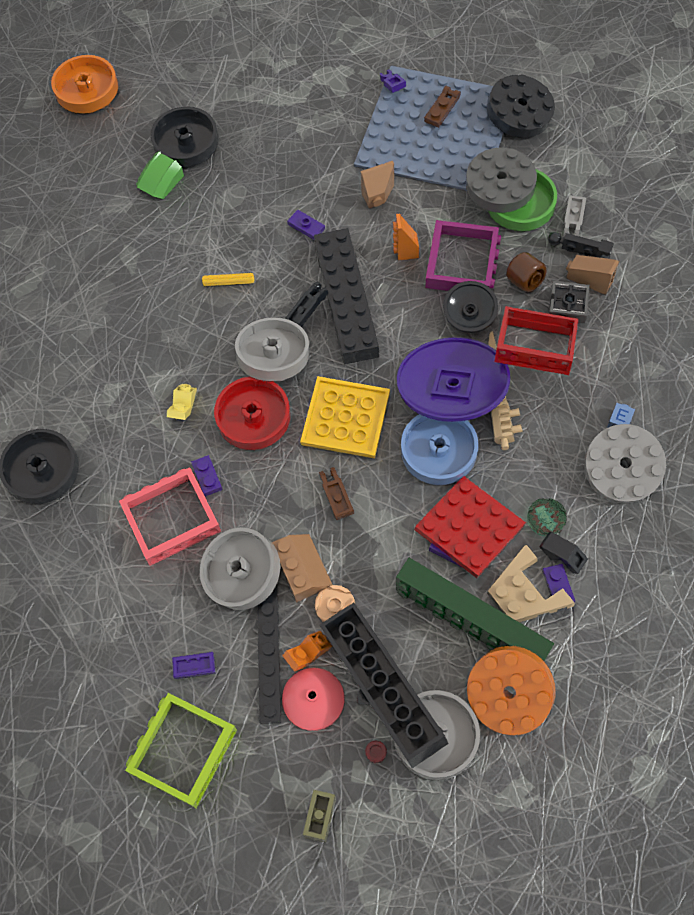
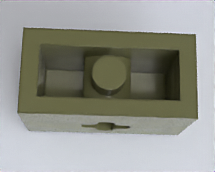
M313 789L303 832L305 838L326 843L336 802L335 794Z

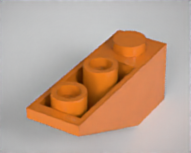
M396 214V221L393 222L394 254H397L398 260L419 258L417 233L400 214Z

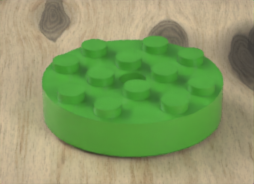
M536 169V186L530 201L523 207L511 212L498 213L488 211L490 216L499 225L515 231H530L543 226L551 219L556 207L557 190L553 181L546 174Z

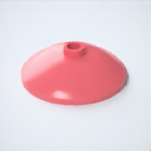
M307 668L297 672L288 680L282 694V705L287 718L295 726L307 731H319L331 726L341 715L345 703L344 690L340 681L332 673L321 668ZM312 692L316 694L314 699L308 697Z

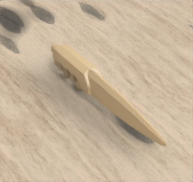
M492 331L489 334L488 345L496 350V341ZM506 396L491 411L494 441L497 444H501L502 450H508V443L515 441L514 433L523 432L521 424L512 425L511 417L520 416L519 408L510 410Z

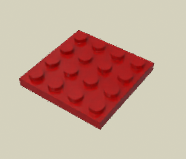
M463 476L415 526L414 530L477 579L525 526L526 522Z

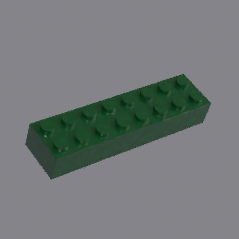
M410 557L396 576V590L401 597L405 599L410 598L415 601L414 603L419 608H427L432 611L433 616L436 618L447 620L454 629L463 630L474 641L480 640L485 643L489 650L502 646H517L530 650L545 662L555 644Z

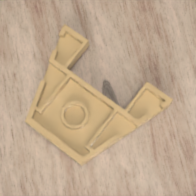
M527 545L521 549L488 590V594L500 610L518 622L536 618L537 615L544 613H554L561 608L567 607L568 609L574 606V601L564 589H561L545 600L523 574L522 571L538 561Z

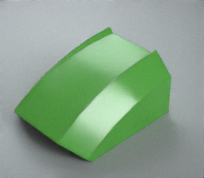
M157 152L143 169L136 186L154 197L164 199L184 177L182 167L176 160Z

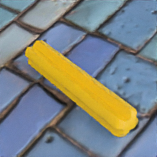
M254 274L202 276V283L204 286L254 283Z

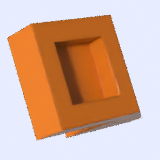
M321 631L307 635L299 646L286 650L282 656L295 672L310 665L331 649L332 645L327 640V637Z

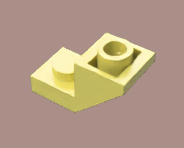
M189 384L179 385L173 391V405L167 410V417L185 420L191 414L197 388H193Z

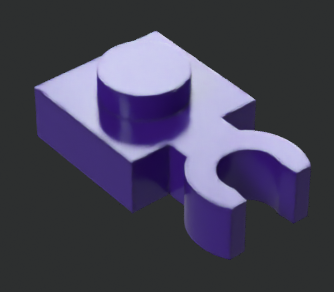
M387 70V75L380 73V80L392 93L406 87V81L398 74L392 75L391 70Z

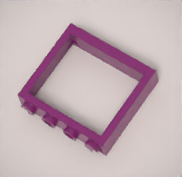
M436 220L425 288L449 291L453 286L461 282L477 281L494 289L495 279H492V274L496 275L497 264H494V260H498L499 249H496V245L500 246L501 235H498L499 227ZM442 234L492 240L486 281L435 275Z

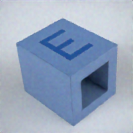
M616 403L607 428L614 425L630 424L635 409L626 404Z

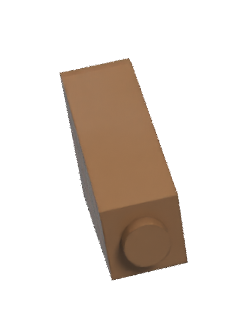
M576 255L574 260H570L566 267L568 271L567 279L579 284L590 285V289L606 295L614 281L619 261Z

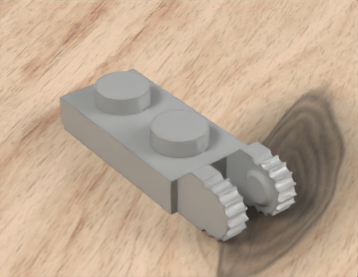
M569 195L563 226L565 227L563 237L565 233L569 234V228H576L574 235L579 236L586 203L585 197Z

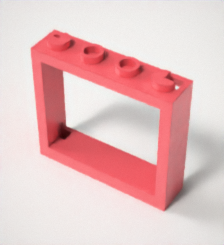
M190 467L181 469L175 475L164 477L158 483L145 486L141 491L128 494L122 500H119L150 566L221 532L219 524ZM190 481L210 521L148 550L130 509Z

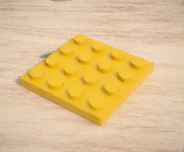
M317 376L300 441L301 445L375 459L390 389Z

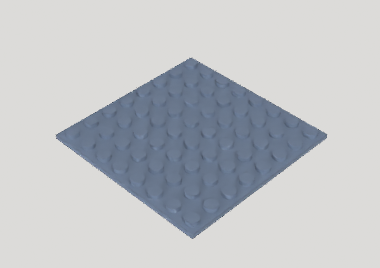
M391 66L392 75L398 74L406 81V87L392 93L383 86L354 166L369 169L393 161L394 175L467 191L466 174L470 162L475 156L485 150L499 148L504 133L492 123L487 112V101L493 86ZM444 86H449L454 91H461L459 100L439 128L424 122L425 115L442 93Z

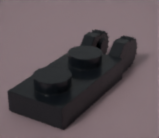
M318 281L315 282L308 291H305L285 319L293 321L302 327L321 301L325 300L329 293L326 288L321 289L322 284Z

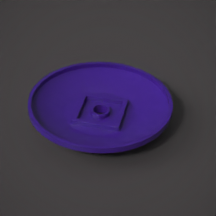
M442 338L417 347L405 357L398 369L397 387L405 404L422 416L446 422L466 421L487 414L503 401L510 387V370L507 364L494 362L496 350L485 343L467 338ZM451 383L458 384L456 386H450Z

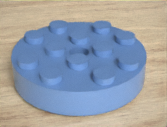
M419 414L407 424L403 431L401 456L404 465L414 477L425 483L447 485L457 482L471 471L476 462L478 437L468 420L446 422L430 419ZM437 445H441V446H443V447H442V448H438V450H437V447H436V446H437Z

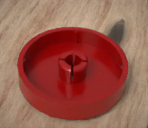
M244 377L226 386L219 394L214 407L215 421L222 437L231 445L245 450L263 449L277 442L286 432L291 418L289 401L284 390L274 381H263L253 377Z

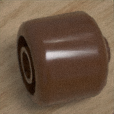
M522 252L511 260L506 276L511 283L522 291L532 292L544 281L547 268L543 262L530 253Z

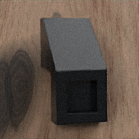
M549 532L539 546L550 560H561L573 574H579L588 560L577 545L553 532Z

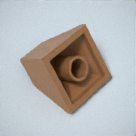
M393 161L361 171V191L368 207L372 208L384 204L394 187Z

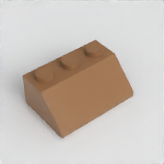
M309 534L288 535L272 542L278 552L280 567L296 603L333 585Z

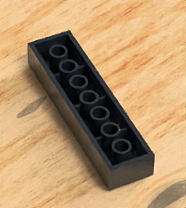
M345 228L315 234V249L324 286L329 292L327 298L343 364L379 358V344L349 229Z
M354 602L320 624L324 634L411 768H414L449 744L440 727Z

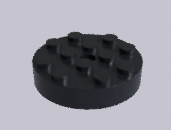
M523 74L506 76L497 81L487 101V112L492 123L502 132L519 138L534 137L542 133L548 127L555 111L554 99L548 88L538 80Z
M184 106L171 109L158 117L151 129V141L155 153L160 152L176 160L182 168L195 166L206 161L212 156L218 145V132L214 119L206 111L196 107Z
M33 429L18 435L5 447L0 457V479L16 499L29 504L48 503L61 497L73 485L78 474L79 461L71 443L65 436L50 429Z

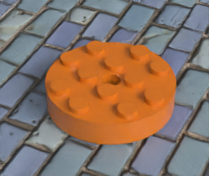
M81 55L68 59L55 70L51 80L57 102L64 109L75 113H93L108 106L118 91V80L113 66L104 58L95 55Z
M502 646L489 651L475 664L468 678L467 695L473 712L484 725L498 733L521 735L531 732L544 722L555 700V682L550 669L539 656L525 648ZM507 686H511L515 689V695L510 693L506 689Z

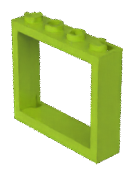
M168 693L159 702V710L156 716H152L149 720L146 734L142 735L138 740V748L135 754L128 758L125 771L197 809L237 729L234 725ZM173 704L223 728L189 796L138 770L141 761Z

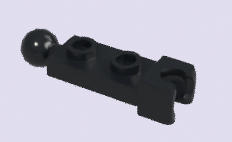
M552 232L548 236V242L553 246L562 244L561 249L598 258L609 259L614 245L613 242L602 239L599 242L565 233L564 237L558 232Z

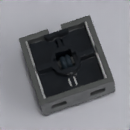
M553 281L549 314L576 318L578 323H585L590 285Z

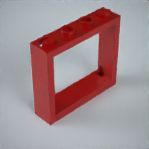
M506 306L494 362L569 375L573 362L578 319ZM512 325L569 335L567 354L563 355L504 344L507 326Z

